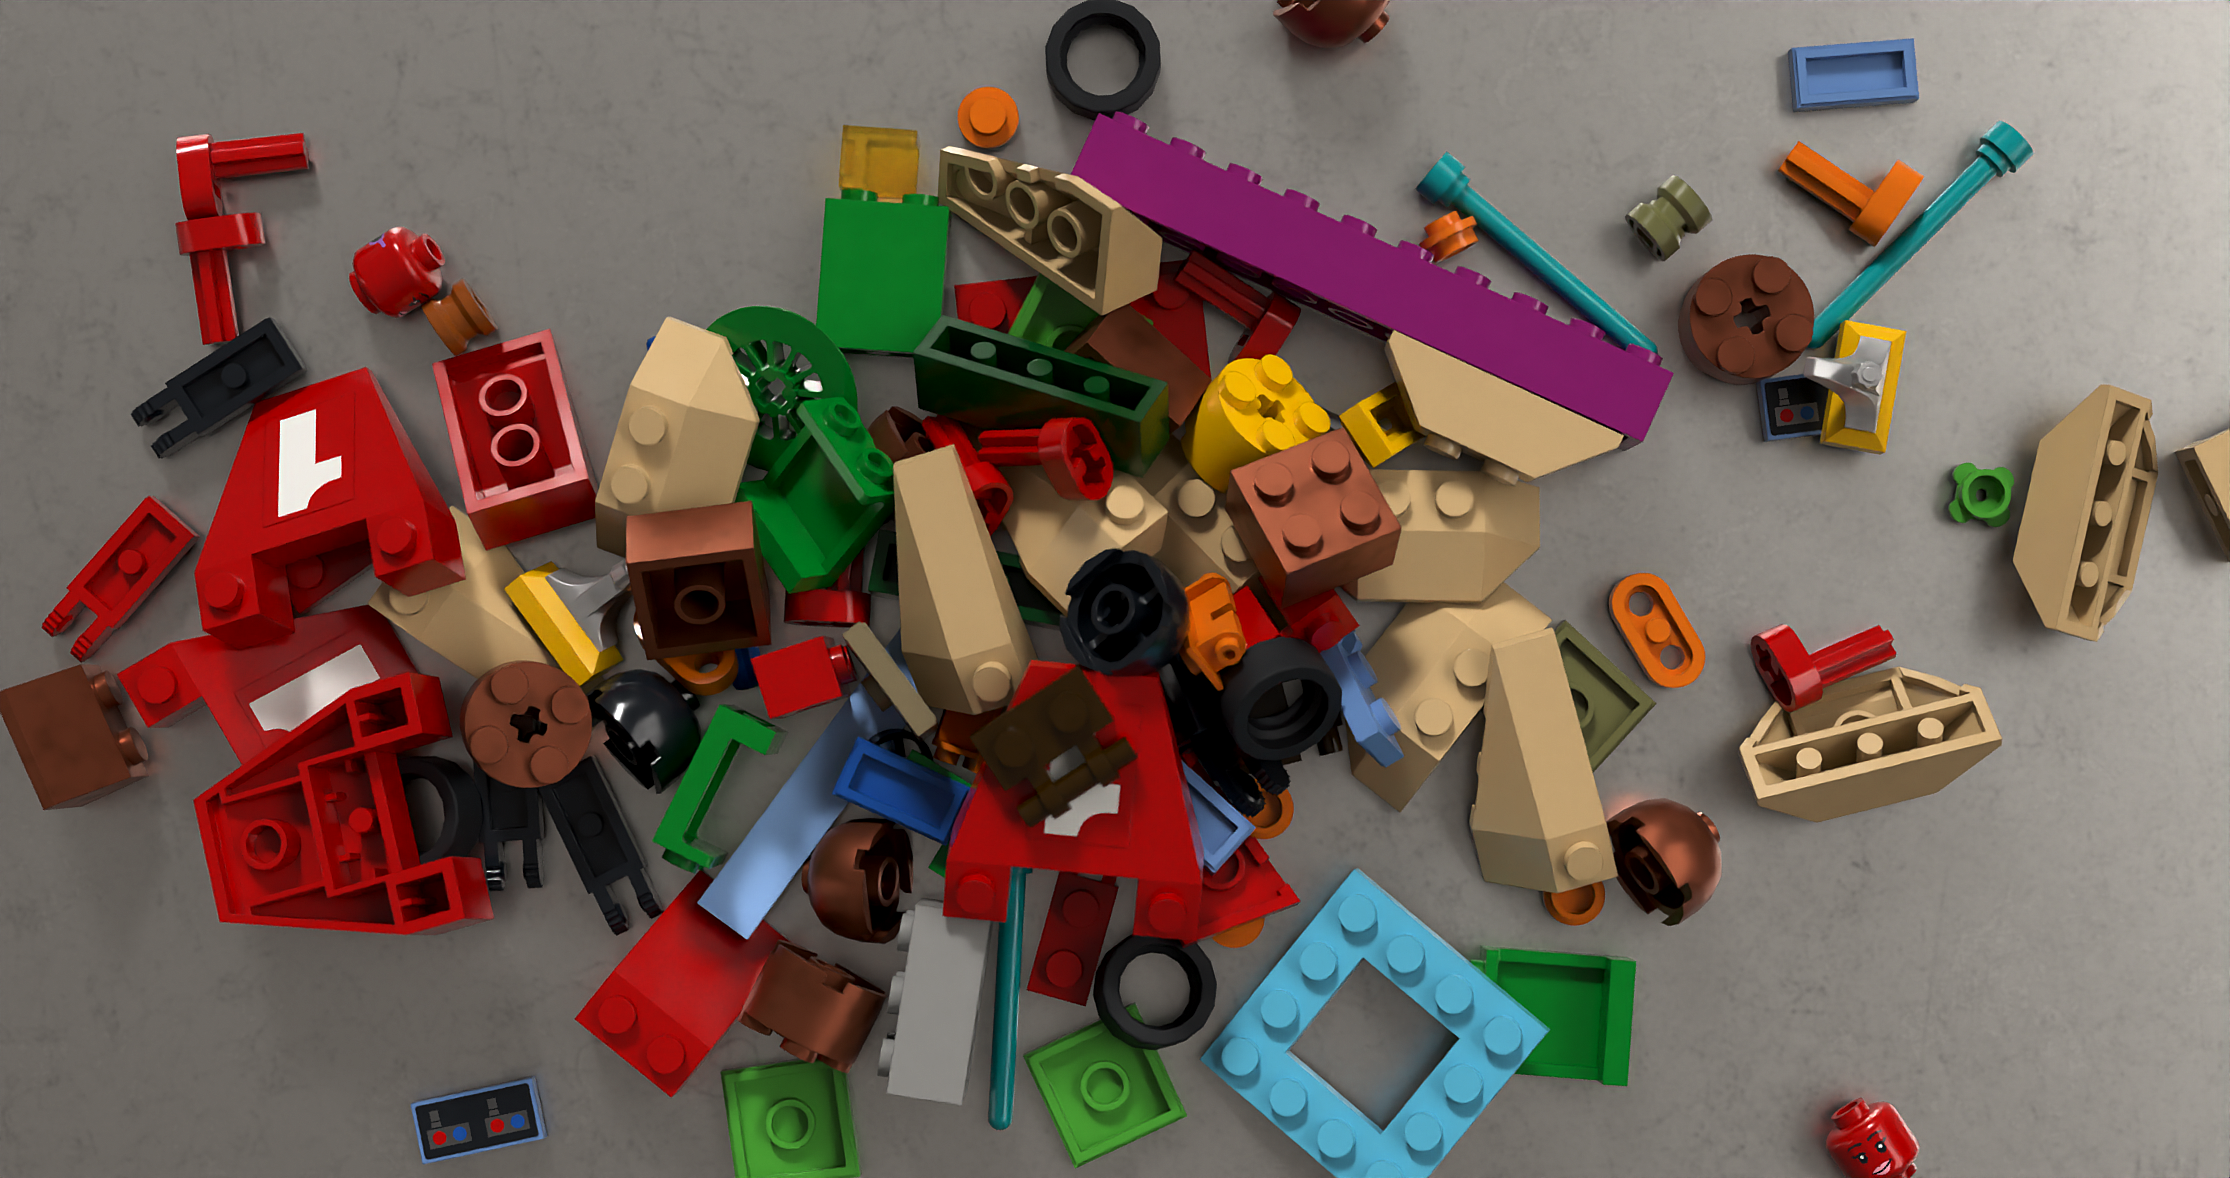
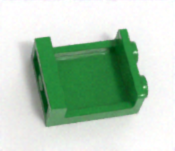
M847 189L841 191V199H825L816 325L834 341L843 354L914 359V350L943 315L948 235L952 214L949 207L939 206V197L925 194H904L902 203L878 202V193Z
M844 397L803 401L796 410L798 416L805 424L803 429L762 480L740 483L734 502L752 501L762 555L789 594L832 587L895 510L894 464L884 452L876 449L873 438L861 422L860 415L847 403Z
M719 705L652 842L666 848L662 855L664 860L694 874L697 870L703 871L704 868L711 869L723 864L728 852L700 839L698 831L741 744L763 755L778 754L788 731L736 705Z
M1480 946V959H1470L1469 962L1551 1029L1514 1074L1597 1080L1602 1085L1628 1086L1636 974L1635 960L1622 956Z

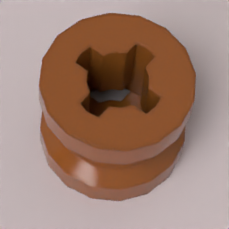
M463 278L452 285L451 293L443 299L431 298L421 305L424 314L440 339L456 357L467 350L468 341L477 335L489 336L498 330L493 318L478 295Z

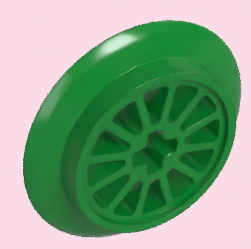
M749 306L724 314L706 329L727 337L733 351L732 357L745 381L754 406L758 408L760 422L747 464L765 471H769L805 426L796 412L803 401L816 400L814 398L844 397L847 403L858 411L856 384L846 358L834 341L821 328L801 315L778 307ZM760 340H764L766 342L767 350L765 349ZM783 344L791 347V352L786 360L784 358ZM740 348H743V349L745 350L746 354L743 353V352L740 350ZM802 354L810 364L798 368L796 362ZM816 373L821 382L808 381L804 378ZM778 378L786 387L776 396L769 390L768 386ZM768 415L772 417L773 428L765 424V419ZM789 422L795 431L789 429Z

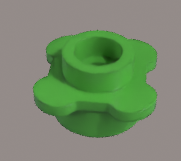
M1963 463L1957 466L1952 474V478L1957 484L1955 500L1948 507L1951 518L1958 523H1966L1970 519L1985 521L1990 527L2004 525L2010 518V511L2007 507L2011 500V488L2014 485L2012 473L2004 467H1997L1994 470H1980L1972 463ZM1979 489H1983L1987 494L1984 501L1976 498V492Z

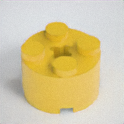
M1268 354L1261 360L1252 358L1238 359L1223 368L1209 384L1185 419L1186 433L1181 438V444L1187 460L1197 474L1211 487L1224 494L1228 489L1231 470L1324 435L1330 429L1331 423L1326 411L1315 404L1305 388L1293 378L1290 366L1280 357Z

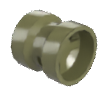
M1672 175L1657 188V200L1653 199L1650 203H1639L1625 215V219L1639 241L1659 260L1666 261L1680 249V240L1685 236V232L1697 234L1712 221V215L1696 192L1681 178Z

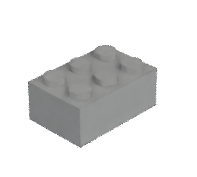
M922 898L916 904L915 911L907 910L906 914L903 913L897 951L908 952L905 972L897 971L896 976H893L887 1013L898 1015L896 1033L888 1032L887 1038L883 1039L878 1076L889 1078L886 1094L962 1105L968 1091L994 921L942 916L943 901Z

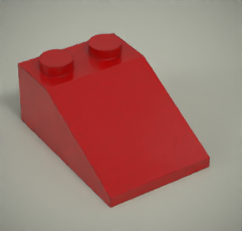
M550 329L432 363L467 515L486 551L596 518L595 500L598 487L554 337Z
M704 870L698 871L575 1017L578 1023L671 1098L685 1086L737 1021L777 941L784 940L793 943L764 919L747 940L700 906L697 902L714 881V878Z

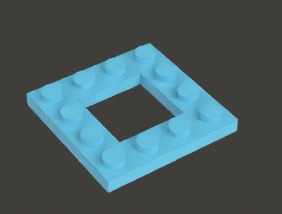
M1357 868L1346 878L1199 1060L1336 1178H1428L1551 1029ZM1364 959L1459 1038L1384 1131L1290 1051Z

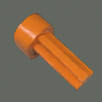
M1800 141L1797 142L1778 170V172L1853 221L1849 230L1874 247L1881 240L1924 178L1923 175L1898 159L1876 191H1873Z

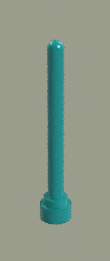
M1997 121L1980 138L1982 146L1976 151L1978 158L1814 319L1813 336L1807 347L1810 349L1822 347L1840 329V323L1849 320L1995 175L2003 177L2008 171L2012 173L2017 172L2034 155L2033 149L2026 139L2006 122Z
M1445 152L1415 189L1433 205L1437 200L1445 207L1453 204L1467 217L1474 216L1477 226L1595 326L1605 331L1606 335L1625 351L1628 344H1634L1658 354V348L1653 341L1467 184L1471 179L1462 172L1465 166L1449 152Z
M1013 867L1006 923L999 922L988 1108L989 1124L996 1130L1008 1128L1013 1119L1026 874L1033 873V868Z

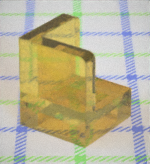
M843 125L839 172L840 190L872 191L878 193V198L902 200L904 194H917L921 143L918 131Z

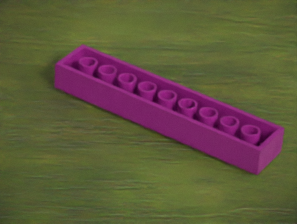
M1116 111L1111 119L1098 113L1070 175L1080 177L1122 205L1161 236L1163 243L1187 254H1190L1194 249L1240 278L1271 292L1276 291L1293 302L1384 343L1387 342L1389 336L1395 330L1624 435L1618 447L1620 450L1627 451L1644 441L1674 374L1660 367L1663 358L1658 354L1634 344H1628L1626 351L1603 341L1606 334L1605 331L1586 321L1571 318L1567 325L1546 315L1549 307L1531 296L1514 292L1512 298L1509 299L1489 290L1491 280L1468 268L1457 266L1454 273L1432 264L1434 255L1418 245L1403 240L1399 242L1398 247L1374 238L1377 232L1374 226L1358 218L1343 215L1340 222L1317 212L1320 203L1303 193L1286 189L1282 196L1260 186L1263 177L1243 166L1229 163L1226 170L1204 161L1206 152L1188 141L1172 137L1170 144H1166L1147 135L1150 127L1135 117Z

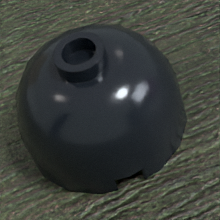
M1114 548L1100 552L1085 561L1069 581L1065 592L1066 595L1072 597L1068 605L1067 617L1060 614V631L1065 647L1080 665L1108 676L1132 677L1156 672L1173 660L1182 649L1189 632L1191 609L1182 581L1160 560L1137 550L1122 551Z
M634 669L616 673L585 694L591 710L592 728L603 721L609 737L603 744L625 771L641 786L649 790L655 785L656 794H661L687 771L701 743V727L694 714V711L700 707V703L695 694L685 689L676 679L670 683L656 672Z

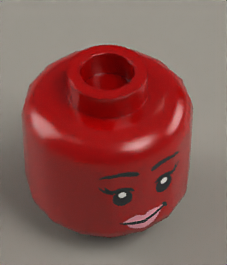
M398 226L386 231L355 252L352 263L354 271L349 274L350 284L359 301L371 313L379 314L382 312L389 317L399 318L430 300L441 291L443 279L440 267L445 265V258L437 243L428 234L424 233L418 236L413 231Z
M1858 1098L1847 1103L1832 1115L1831 1119L1836 1126L1828 1134L1825 1147L1845 1178H1910L1916 1172L1917 1166L1914 1164V1161L1920 1151L1919 1142L1892 1104L1881 1101L1867 1105L1863 1098Z

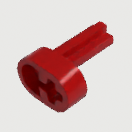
M304 133L215 143L211 134L177 137L176 141L180 191L187 220L223 215L220 179L309 169V153Z
M257 212L194 219L175 224L179 253L181 256H190L203 345L228 343L239 336L227 251L266 245L262 215Z
M1193 249L1178 268L1179 271L1174 281L1246 327L1229 356L1228 364L1243 358L1261 360L1268 354L1276 356L1300 316L1301 308L1276 291L1266 297Z
M941 415L936 417L927 416L923 420L922 427L934 450L955 445L985 525L991 536L1014 499L1012 488L996 464L980 462L978 460L977 451L957 420Z
M1084 417L1054 418L1046 422L1042 429L988 430L982 432L978 437L982 445V449L977 453L980 462H990L997 466L1042 465L1054 489L1060 497L1068 501L1100 500L1111 488L1114 473L1110 454L1096 427L1090 420Z
M865 547L832 587H827L825 590L815 589L789 594L786 590L784 622L802 626L851 628L860 621L861 623L865 622L869 627L872 595L862 592Z
M1780 624L1761 632L1751 639V653L1759 673L1780 707L1790 713L1822 699L1824 688L1894 659L1897 655L1891 645L1894 640L1892 634L1888 629L1883 631L1880 625L1812 654L1807 653L1793 629L1785 624Z

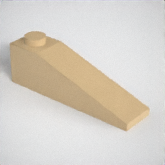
M952 146L940 150L939 203L949 207L950 211L1101 316L1157 290L1163 238L1122 205L1080 177Z
M958 421L978 453L982 449L978 437L982 432L988 430ZM1042 465L997 466L1012 488L1014 496L1012 504L1000 525L1003 531H1008L1019 553V563L1027 579L1066 617L1068 605L1072 598L1065 594L1067 586L1085 561L1106 549L1137 550L1150 556H1154L1161 550L1168 511L1130 474L1113 469L1114 476L1111 488L1100 500L1068 501L1060 497L1054 489Z
M955 445L897 461L893 466L901 651L918 693L927 706L971 715L1010 705L1030 660H1038V657Z
M454 506L449 507V510L457 524L466 580L411 597L382 582L367 603L413 637L477 679L501 664L518 660L540 662L563 671L504 590L519 575L525 573L515 560V556L507 545L486 551L470 518ZM600 676L580 688L584 694H587L605 679ZM528 706L526 712L533 715L535 708Z
M1553 628L1491 644L1483 709L1486 717L1482 752H1478L1476 772L1479 777L1475 804H1472L1470 815V828L1484 881L1561 893L1618 877L1605 816Z

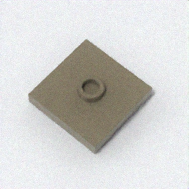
M859 621L844 632L842 636L846 645L869 674L867 678L861 681V684L881 711L884 712L893 706L920 743L935 733L938 726L937 718L866 623Z

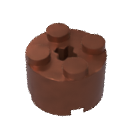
M1756 254L1735 256L1722 261L1693 284L1685 297L1678 320L1679 339L1688 359L1703 373L1729 384H1754L1783 371L1801 356L1812 340L1814 307L1805 283L1782 259ZM1742 310L1745 313H1753L1756 317L1757 323L1751 327V330L1748 326L1738 328L1734 323V317L1739 315Z
M518 660L501 664L489 670L474 682L464 698L460 711L459 727L468 754L481 770L507 785L535 788L560 781L578 765L590 742L592 716L587 696L569 675L548 664ZM528 706H532L535 708L533 718L541 722L538 733L528 732L524 741L517 740L518 729L510 725V719L514 713L524 715Z
M778 940L773 951L770 952L737 1020L746 1027L766 1036H771L774 1031L783 1037L780 1047L799 1059L814 1063L817 1058L836 1070L849 1073L883 1007L882 1005L887 995H884L885 991L838 963L833 966L816 958L818 954L791 942Z

